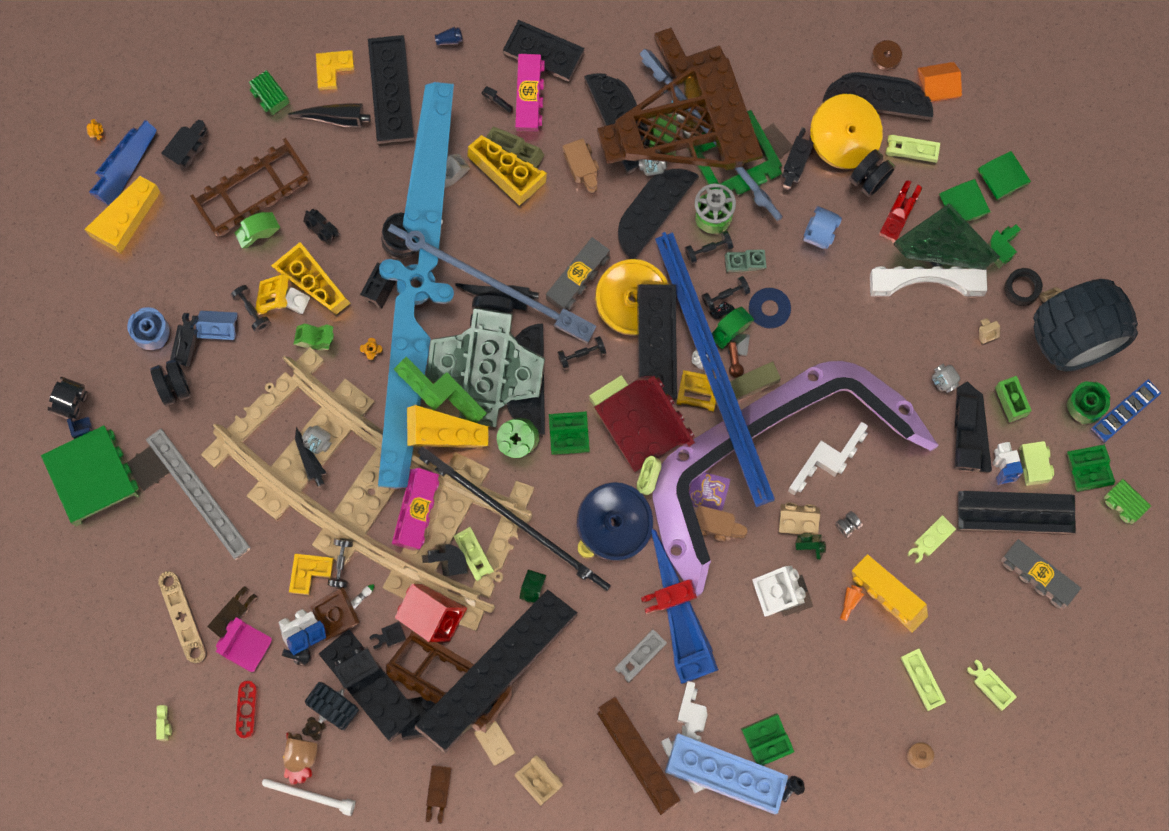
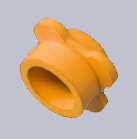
M91 119V123L87 124V133L91 138L97 137L98 140H101L103 127L95 119Z
M369 338L366 344L360 346V351L365 353L368 360H373L383 351V348L376 343L374 338Z

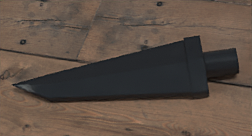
M296 427L295 442L309 481L315 480L317 486L322 487L325 485L322 476L327 473L314 453L303 445L302 434Z

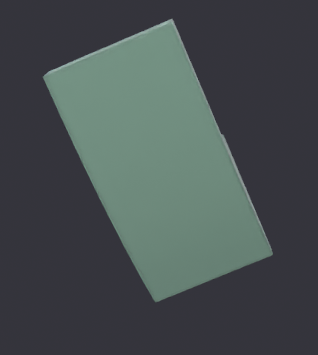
M765 250L726 252V273L766 269Z

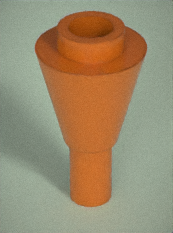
M851 585L850 588L846 587L845 607L840 619L848 620L851 610L855 608L865 595L861 593L863 589Z

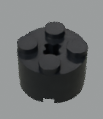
M60 377L61 383L56 382L50 395L49 402H52V407H48V413L65 419L77 420L81 409H79L81 401L85 402L88 391H85L84 384Z

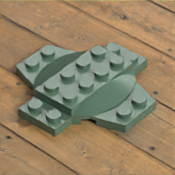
M474 308L472 325L462 334L431 340L426 377L436 382L447 372L487 413L478 424L497 427L499 409L510 400L540 396L545 357L520 345L511 334L513 314ZM459 412V418L467 420L466 417L461 412Z

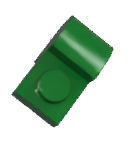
M1017 224L1012 228L1008 226L1001 233L996 230L988 243V255L999 269L1011 261L1017 253L1009 243L1021 231Z
M742 306L734 309L718 323L717 328L712 332L715 343L721 349H724L736 335L743 333L754 321V318Z

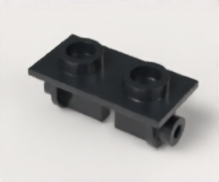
M306 210L303 222L318 235L320 240L330 246L332 238L336 239L340 235L339 230L330 221L324 225L323 223L327 219L318 210Z

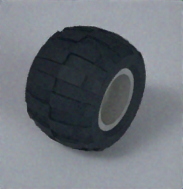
M1095 279L1064 290L1044 302L1036 310L1033 317L1035 337L1042 353L1051 364L1055 365L1057 370L1065 372L1083 369L1116 355L1131 345L1138 335L1136 313L1128 296L1121 287H1117L1114 281L1109 279Z

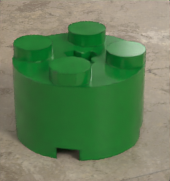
M1082 382L1068 397L1066 403L1068 411L1076 421L1082 424L1094 423L1108 411L1110 407V393L1101 383Z

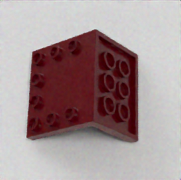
M641 376L594 406V409L633 472L641 469L644 461L649 456L658 458L675 446L690 447L695 443L693 440L695 436L689 427H685L683 421H685L680 411L676 412L672 406L674 404L673 399L669 394L666 395L664 393L662 381L658 377L655 378V376Z

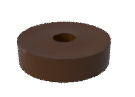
M884 40L874 47L872 60L878 68L892 70L900 64L902 50L896 42ZM888 53L890 57H885L884 54Z

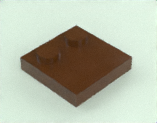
M339 588L310 606L316 620L324 625L326 641L332 640L360 623L344 588Z

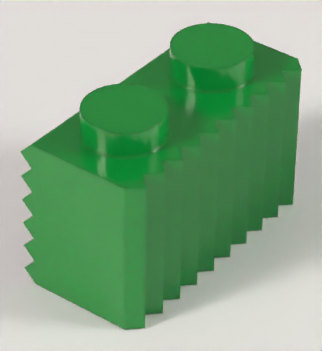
M265 70L249 82L251 86L249 91L255 99L258 97L261 100L260 105L265 112L269 111L271 115H274L290 104L287 95L268 70Z

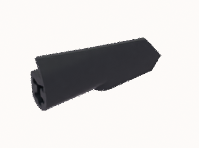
M967 381L957 387L955 430H957L954 469L969 472H991L992 466L984 397L980 391Z

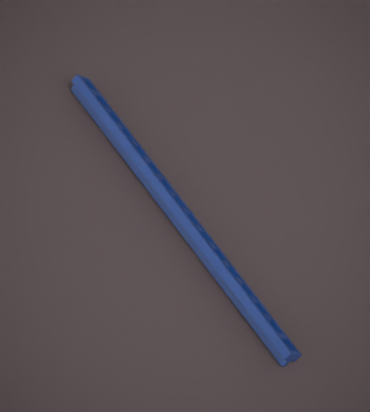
M663 232L661 237L655 238L657 247L671 284L676 285V297L755 506L758 507L773 502L775 498L674 234L666 235V232Z

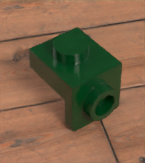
M811 533L798 535L795 542L796 550L816 549L817 560H820L823 553H826V543L822 541V535H812Z
M528 570L521 586L519 598L535 603L540 598L546 575Z

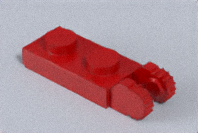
M689 579L654 591L652 594L641 597L642 602H649L653 599L657 600L658 605L644 609L645 614L692 601L697 599L692 580Z

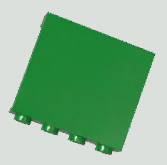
M105 425L41 455L70 523L75 527L82 524L81 520L133 495L136 498L139 497L137 490H139L138 484L135 479H131L129 475L132 473L128 463H124L122 460V456H124L123 451L114 442L116 436L113 430H109Z

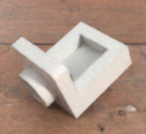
M288 287L286 291V307L299 314H303L310 297L292 287Z

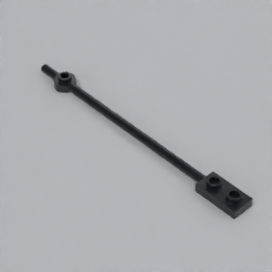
M423 446L420 448L418 454L421 455L419 457L421 461L427 465L432 463L436 466L435 471L444 477L447 474L570 564L578 571L576 575L585 581L587 578L606 592L611 587L609 583L468 481Z

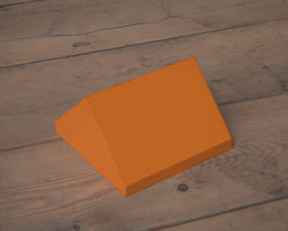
M955 62L918 68L922 90L926 97L929 96L931 102L962 96L961 71Z

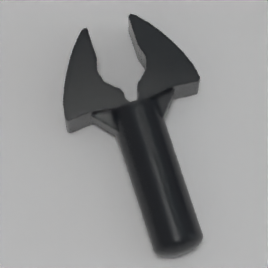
M486 86L481 92L489 102L493 101L508 113L512 112L513 107L496 95V90Z

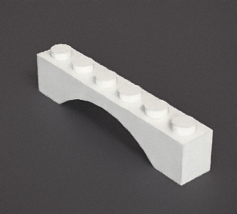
M880 266L872 269L870 273L871 296H890L907 285L920 282L947 285L964 296H984L987 292L986 269H981V267H970L969 269L951 267L950 269H943V267L937 266L931 269H924V267L918 266L913 267V269H905V267L899 266L894 267V269H886V267Z

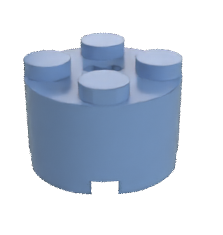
M817 206L814 210L815 216L809 220L803 241L821 249H828L835 238L833 232L839 227L842 217L839 214Z
M150 307L141 308L135 314L133 313L128 320V332L139 347L145 350H155L165 346L170 336V326L158 310Z

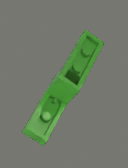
M407 356L394 368L398 375L433 410H436L448 399L468 421L478 423L487 414L447 372L433 384Z

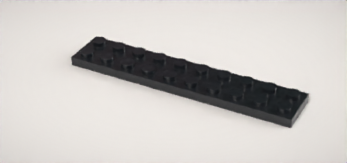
M547 589L415 725V729L446 753L577 617V612Z

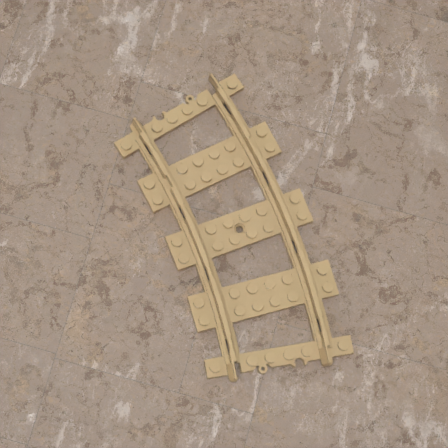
M311 347L296 362L291 357L284 356L283 360L293 369L294 375L291 377L285 372L276 380V386L272 383H267L265 390L268 394H262L250 407H244L245 412H247L245 418H239L236 415L235 421L227 429L220 424H214L213 427L215 429L213 433L217 439L201 455L215 469L230 455L259 481L248 493L247 497L275 520H278L287 508L291 506L320 527L322 530L312 546L328 557L334 558L337 562V556L340 555L341 546L333 544L334 538L353 540V547H345L344 567L354 552L357 551L391 571L382 587L384 590L404 599L406 591L411 584H424L464 605L467 609L459 625L477 632L484 612L492 613L495 609L493 604L479 600V596L490 599L495 587L493 580L496 582L503 580V574L497 571L503 568L509 551L514 549V546L510 545L508 540L511 537L518 539L517 530L519 527L447 474L444 477L435 471L436 466L432 463L427 465L419 459L421 455L418 454L421 447L414 446L410 470L415 468L423 469L422 467L433 473L439 474V486L434 493V506L428 516L430 521L424 532L425 541L420 550L403 548L400 554L366 535L397 490L394 488L378 487L383 430L364 417L375 404V401L347 379H344L334 392L330 391L312 375L324 363V360ZM298 388L321 407L301 430L302 436L308 427L315 425L320 426L331 435L330 442L332 444L329 449L319 454L314 453L321 466L327 462L351 432L376 448V451L334 513L302 492L310 481L307 478L295 439L271 467L243 443ZM457 452L454 453L448 464L451 468L524 522H530L532 512L526 508L534 487L516 481L510 497L503 496L482 486L490 471L489 468ZM374 489L375 494L369 495L368 491ZM472 503L501 515L486 553V557L494 572L483 575L479 581L475 580L473 588L437 573L436 571L441 561L422 563V555H427L429 550L439 549V545L451 544L453 536L456 535Z

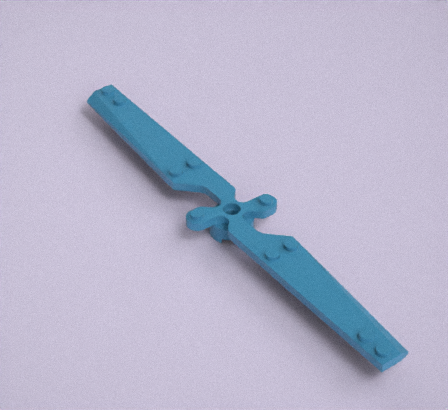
M434 82L425 85L403 227L408 233L411 231L421 232L425 237L426 243L439 249L454 84ZM413 237V239L418 243L419 239L417 237ZM423 249L419 250L418 264L405 267L398 260L387 259L379 267V273L384 279L397 281V291L399 293L395 301L378 487L399 489L406 488L408 485L414 446H407V407L420 406L421 397L398 375L394 368L407 356L425 375L431 340L415 320L414 305L423 304L429 298L434 303L447 304L452 301L454 296V290L450 285L435 283V277L431 271L437 266L438 257ZM417 280L421 283V286L415 288L411 285V282Z

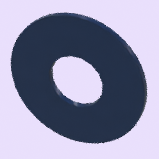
M763 288L757 291L749 302V314L754 318V322L763 328L774 329L782 326L788 320L791 313L789 298L784 292L776 288ZM771 300L776 302L778 311L775 315L767 316L762 312V304L765 301Z

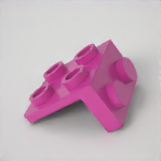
M236 617L234 621L231 620L229 622L224 638L221 637L217 642L216 652L244 669L254 672L271 645L272 639Z

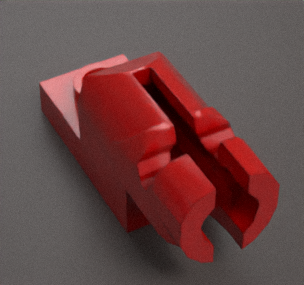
M909 180L905 181L879 233L880 236L896 243L922 191V187L917 184L912 196L907 199L906 194L912 182Z

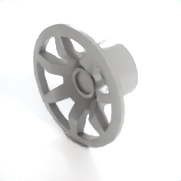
M721 184L706 185L697 193L695 198L697 214L709 223L725 222L733 215L736 208L734 194L729 188ZM723 190H725L731 198H726ZM704 191H707L706 199L699 198ZM698 202L707 205L702 212L699 210ZM732 202V209L729 212L724 205ZM712 210L714 219H709L704 215ZM719 210L727 214L726 217L717 219Z

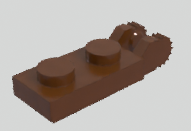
M435 765L431 767L426 803V822H430L432 819V808L440 807L437 820L439 824H443L452 772L450 767Z

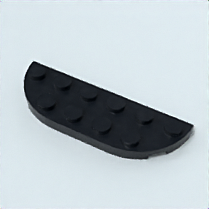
M864 72L845 74L830 84L822 101L823 103L827 99L840 94H853L868 101L879 113L927 120L933 119L932 102L929 96H925L924 91L921 89L922 87L908 79Z
M603 73L584 76V80L605 126L615 124V120L637 106L632 92L620 79H615ZM641 122L638 128L647 132V125ZM647 138L644 145L650 147V139ZM639 160L621 161L627 175L639 168Z
M686 169L665 170L663 174L655 175L648 181L624 212L619 223L618 240L620 248L627 259H637L698 180V174Z
M543 323L534 324L521 330L515 337L518 343L544 357ZM544 370L539 397L510 400L507 403L512 419L526 418L530 420L537 428L539 436H545Z

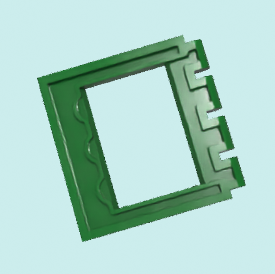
M752 110L747 111L759 146L767 161L747 170V173L760 186L767 182L766 175L770 180L782 175V164ZM710 142L694 146L697 158L705 159L703 152L716 147V145ZM697 165L707 185L719 184L710 167ZM739 174L720 183L732 192L734 191L737 196L751 190ZM723 190V192L726 195H728L729 198H731L730 195L725 190Z

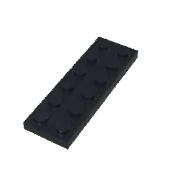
M404 35L369 38L368 49L377 144L414 140Z
M638 284V378L641 376L658 377L664 385L662 388L666 395L669 394L672 399H677L676 285Z
M349 629L323 649L319 656L335 674L333 666L336 665L334 663L336 660L343 656L347 659L353 655V650L360 646L364 648V646ZM380 666L377 671L346 688L389 742L421 717Z

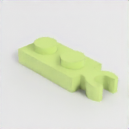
M942 515L915 542L918 548H912L907 555L910 556L912 553H916L918 559L915 563H919L924 553L929 557L956 528Z
M975 660L974 663L978 669L974 671L971 667H968L967 672L977 677L974 683L1003 711L1017 696L990 668L984 671L982 663L979 660Z

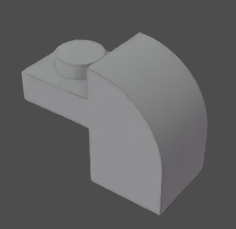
M451 154L447 157L444 188L457 182L470 169L460 154Z

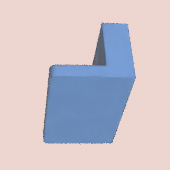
M199 312V319L196 323V329H198L197 338L235 339L237 313Z

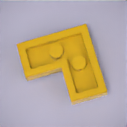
M352 50L316 53L319 90L337 89L336 72L354 70Z
M294 554L289 593L309 595L312 576L332 578L334 558Z

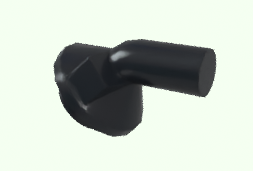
M306 648L293 655L290 650L284 649L281 656L294 660L296 665H306L310 659V652Z
M791 776L787 780V788L784 791L782 801L786 803L793 793L797 795L804 793L805 785L801 778Z

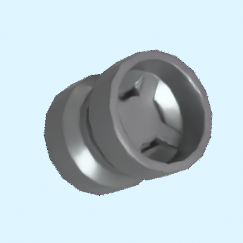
M852 511L848 512L844 519H839L835 522L838 530L846 538L852 535V531L858 530L863 526L860 519Z

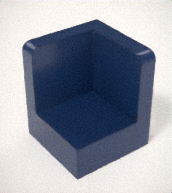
M90 417L73 421L71 418L67 419L71 436L74 439L94 430Z

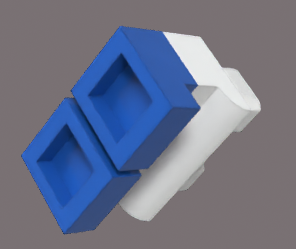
M1010 442L998 444V448L994 450L996 458L992 462L995 467L1000 469V473L996 477L997 483L1001 485L1015 482L1023 473L1017 450L1012 451Z
M302 609L296 612L295 620L290 622L288 618H284L279 621L282 639L293 655L308 648L309 645L312 646L326 638L324 625L315 619L312 612L307 613Z

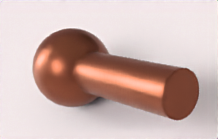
M729 342L732 364L729 367V373L732 377L738 378L743 375L744 367L739 363L736 342Z

